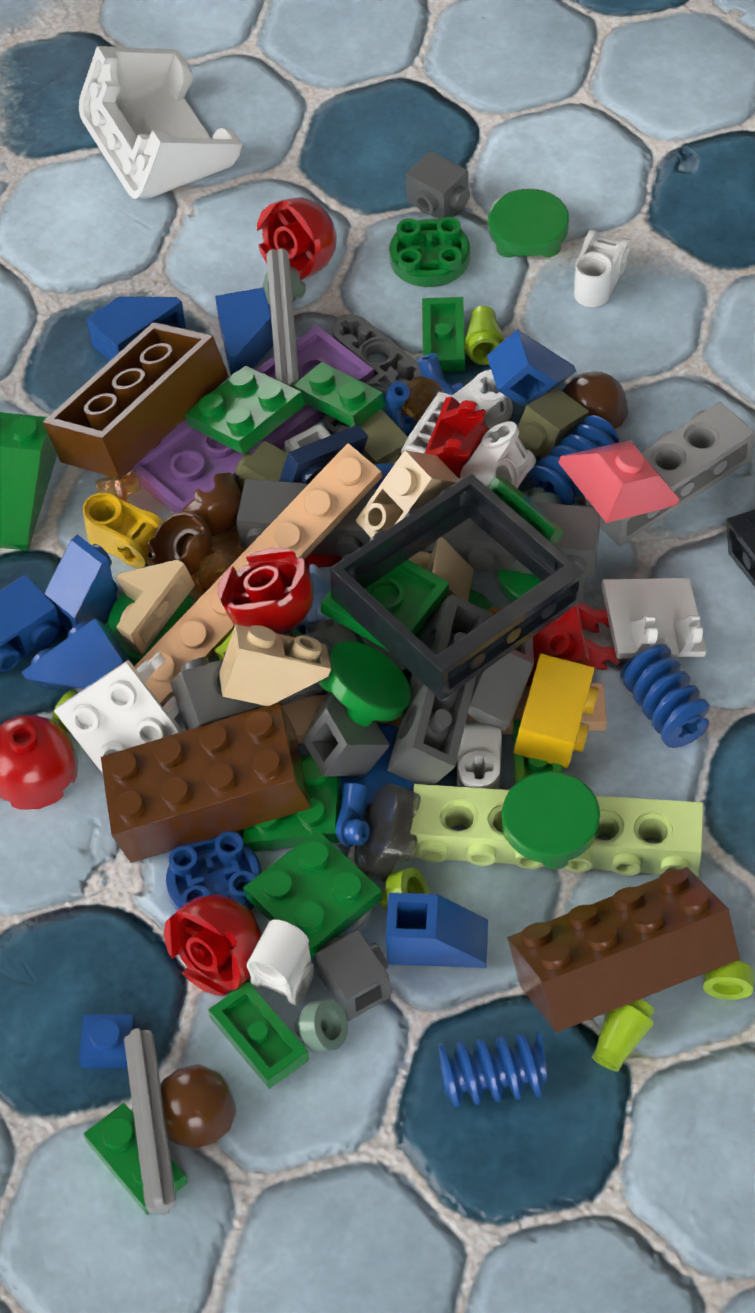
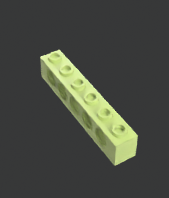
M414 784L409 828L410 858H421L431 863H439L445 860L468 861L478 866H488L493 863L514 864L525 869H537L544 866L542 863L532 861L519 854L504 838L503 833L499 832L502 830L503 803L510 790ZM596 796L600 808V824L597 836L608 835L612 839L599 840L596 838L585 853L570 860L564 867L572 872L604 870L614 871L624 876L636 875L638 873L662 874L669 870L688 867L699 877L702 853L703 802ZM458 825L468 827L467 829L462 831H456L451 829L452 827ZM655 838L661 842L652 844L645 842L644 839Z

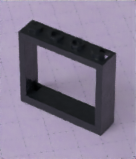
M472 474L452 487L447 486L440 495L422 507L419 506L412 509L400 522L388 530L379 531L367 544L352 554L342 556V560L330 568L331 598L441 701L582 602L585 571ZM470 518L542 582L436 655L365 588Z

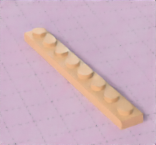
M347 444L230 567L234 566L237 572L240 568L249 564L246 556L268 548H289L294 550L297 558L301 559L302 557L304 560L382 478L381 470L350 444ZM225 572L134 666L137 669L145 660L150 661L158 652L166 659L145 682V685L162 707L174 697L170 682L182 671L180 666L201 657H207L209 660L215 654L214 650L234 630L235 625L227 615L217 595L218 583Z

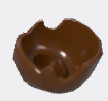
M595 371L576 375L569 380L563 390L565 394L589 411L588 416L595 415L608 421L614 429L622 426L628 415V405L623 387L615 378L607 373Z
M229 472L214 475L215 488L211 492L195 490L194 499L182 511L192 512L204 518L209 525L212 537L226 533L237 525L242 491Z
M188 511L173 513L159 524L154 537L147 542L152 552V558H149L147 563L153 566L179 560L185 564L190 576L202 569L207 564L212 551L211 530L205 519Z
M196 1064L178 1068L161 1082L167 1134L174 1143L199 1148L216 1143L230 1131L236 1114V1104L227 1081L218 1071Z

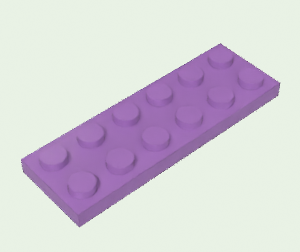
M318 325L296 340L299 380L321 362L363 383L368 382L374 377L373 368ZM274 356L255 370L276 379ZM305 403V406L252 447L249 452L253 454L264 440L282 450L285 447L286 440L310 429L324 418L325 413ZM185 420L165 436L157 447L148 452L128 474L173 513H179L194 499L195 490L211 492L215 488L213 480L215 474L229 472L238 482L239 476L235 474V470L244 454L190 428L187 420Z

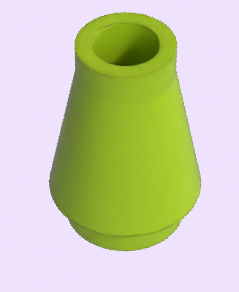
M479 306L471 313V322L464 343L465 352L476 364L490 365L487 355L505 339L496 320L495 311L489 306Z
M643 999L605 1013L597 1047L592 1055L593 1060L607 1069L619 1071L626 1058L654 1025V1022L651 1020L655 1012L654 1008Z

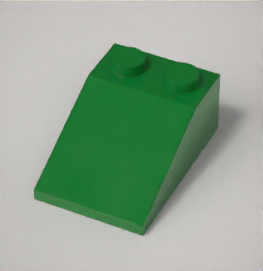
M0 412V548L29 551L57 458V453L43 424L47 417Z

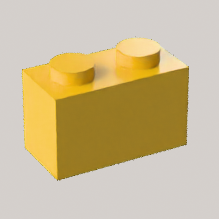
M540 653L513 754L547 761L549 764H560L562 767L568 768L573 751L583 752L589 725L581 724L583 713L592 715L599 688L590 686L594 667Z

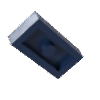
M358 424L288 452L279 481L309 484L347 444H350L362 455L369 436Z

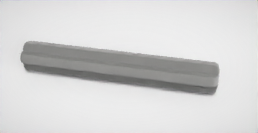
M283 248L279 250L271 249L266 254L276 380L293 387L292 385L299 381L289 253Z
M140 1028L131 1030L130 1035L125 1037L124 1042L145 1206L150 1213L159 1212L160 1214H166L176 1205L177 1201L154 1035L150 1030L142 1031Z

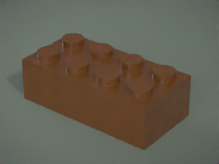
M153 322L43 421V424L61 463L121 479L132 471L134 466L148 452L157 447L162 439L179 423L186 420L184 413L195 406L204 396L218 388L229 375L213 335Z
M280 702L101 756L111 835L130 863L173 851L178 846H186L216 838L224 832H236L311 808L296 731Z
M688 867L666 871L657 879L636 887L620 889L613 896L596 903L576 906L565 915L547 922L530 924L523 931L507 937L520 987L555 1033L740 959L729 908Z

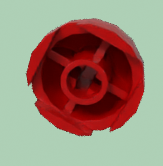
M303 197L283 199L268 205L260 214L257 222V231L262 230L264 242L258 245L266 264V254L269 250L283 248L289 253L290 266L298 270L300 281L315 275L329 264L336 249L337 235L332 219L319 203Z
M289 548L260 550L246 556L249 564L243 566L237 572L234 566L225 572L218 583L217 595L234 625L246 627L254 625L264 626L277 634L283 635L297 627L312 608L314 592L312 577L302 557L301 559L297 558L294 550Z
M19 715L6 720L0 725V798L10 802L12 807L20 810L41 809L60 800L64 796L63 790L69 786L71 780L74 784L78 774V758L67 732L55 721L38 715Z
M219 894L196 897L183 905L165 922L164 939L168 953L172 959L179 954L187 966L182 974L204 992L216 996H224L230 990L235 991L250 977L247 963L261 938V931L254 914L247 907L234 899Z

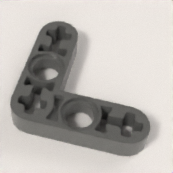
M349 314L339 317L333 323V338L374 369V377L365 384L383 392V396H385L390 385L394 382H399V377L402 378L403 381L401 382L405 383L410 390V395L402 410L424 394L425 384L418 362L365 318ZM379 352L389 356L382 363H374L368 360L370 355ZM325 414L323 418L324 427L331 435L347 429V424Z

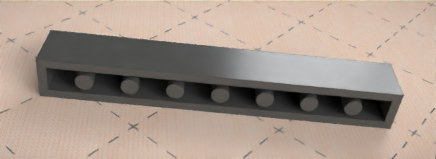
M245 479L237 516L240 547L248 548L308 484ZM371 489L309 555L321 554L342 557L346 554H352L367 544L371 537L355 520L377 489ZM533 502L565 530L556 547L585 571V577L595 578L600 515L594 507ZM470 518L442 536L475 569L518 571L523 574H533ZM436 541L421 551L432 554Z

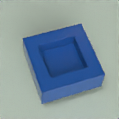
M83 1014L79 1062L82 1069H128L124 1039L130 1035L131 1030L135 1029L133 1014Z

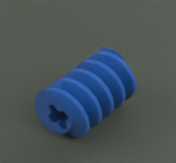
M595 415L587 416L581 425L575 427L569 436L563 438L559 446H555L548 453V456L543 457L536 467H533L528 472L534 487L543 488L545 492L557 495L561 499L562 505H573L575 497H582L583 493L558 463L560 457L619 443L617 432L605 419Z
M659 644L638 653L628 660L622 667L620 679H623V684L628 691L633 693V699L636 703L642 706V712L645 716L652 720L653 728L657 733L661 734V739L665 745L670 748H678L695 741L704 734L709 725L708 719L704 717L708 713L710 705L706 699H698L700 695L699 689L696 685H689L691 678L686 671H680L681 664L676 658L670 657V648L666 644Z
M540 1031L536 1033L533 1047L529 1044L524 1033L517 1034L512 1050L504 1036L496 1037L493 1052H490L484 1039H477L473 1055H470L463 1041L456 1042L453 1057L448 1055L443 1044L438 1045L444 1092L449 1095L455 1108L461 1107L463 1094L466 1091L469 1092L475 1105L481 1104L484 1089H489L495 1102H501L505 1086L510 1087L516 1100L522 1099L524 1085L528 1083L535 1096L542 1097L544 1084L547 1081V1073Z

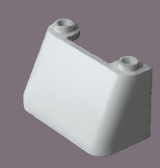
M97 46L80 95V117L127 193L132 198L150 199L234 165L240 156L242 142L230 128H219L216 130L213 138L207 133L185 100L186 92L192 84V71L179 50Z

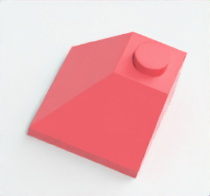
M632 440L560 457L558 462L605 523L677 506L680 500Z

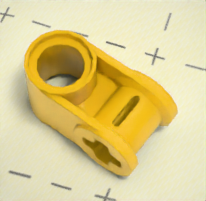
M107 492L91 495L83 504V517L89 543L91 545H100L107 553L121 559L129 566L134 568L145 567L149 559L148 554L151 552L147 542L154 537L159 524L163 520L154 513L137 508Z

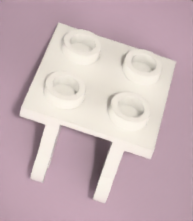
M690 578L602 580L601 587L616 659L633 658L638 653L659 644H666L670 648V657H705L707 649L703 637V627L700 624V616L698 615Z
M160 652L156 653L150 661L145 660L137 669L127 660L54 710L101 772V756L183 732L174 720L180 712L175 696L162 707L145 685V682L153 672L166 660Z

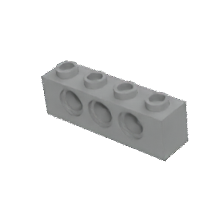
M721 401L706 411L701 410L697 412L689 422L673 432L668 431L664 433L656 443L641 452L680 499L677 506L605 523L600 516V529L620 547L752 460L755 432ZM586 498V507H593Z

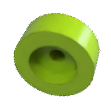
M412 867L391 873L386 880L385 891H382L383 900L380 901V904L387 910L388 893L430 894L426 879L420 871Z
M740 959L704 973L703 989L713 997L738 1000L746 998L753 993L754 969L749 964L740 961Z

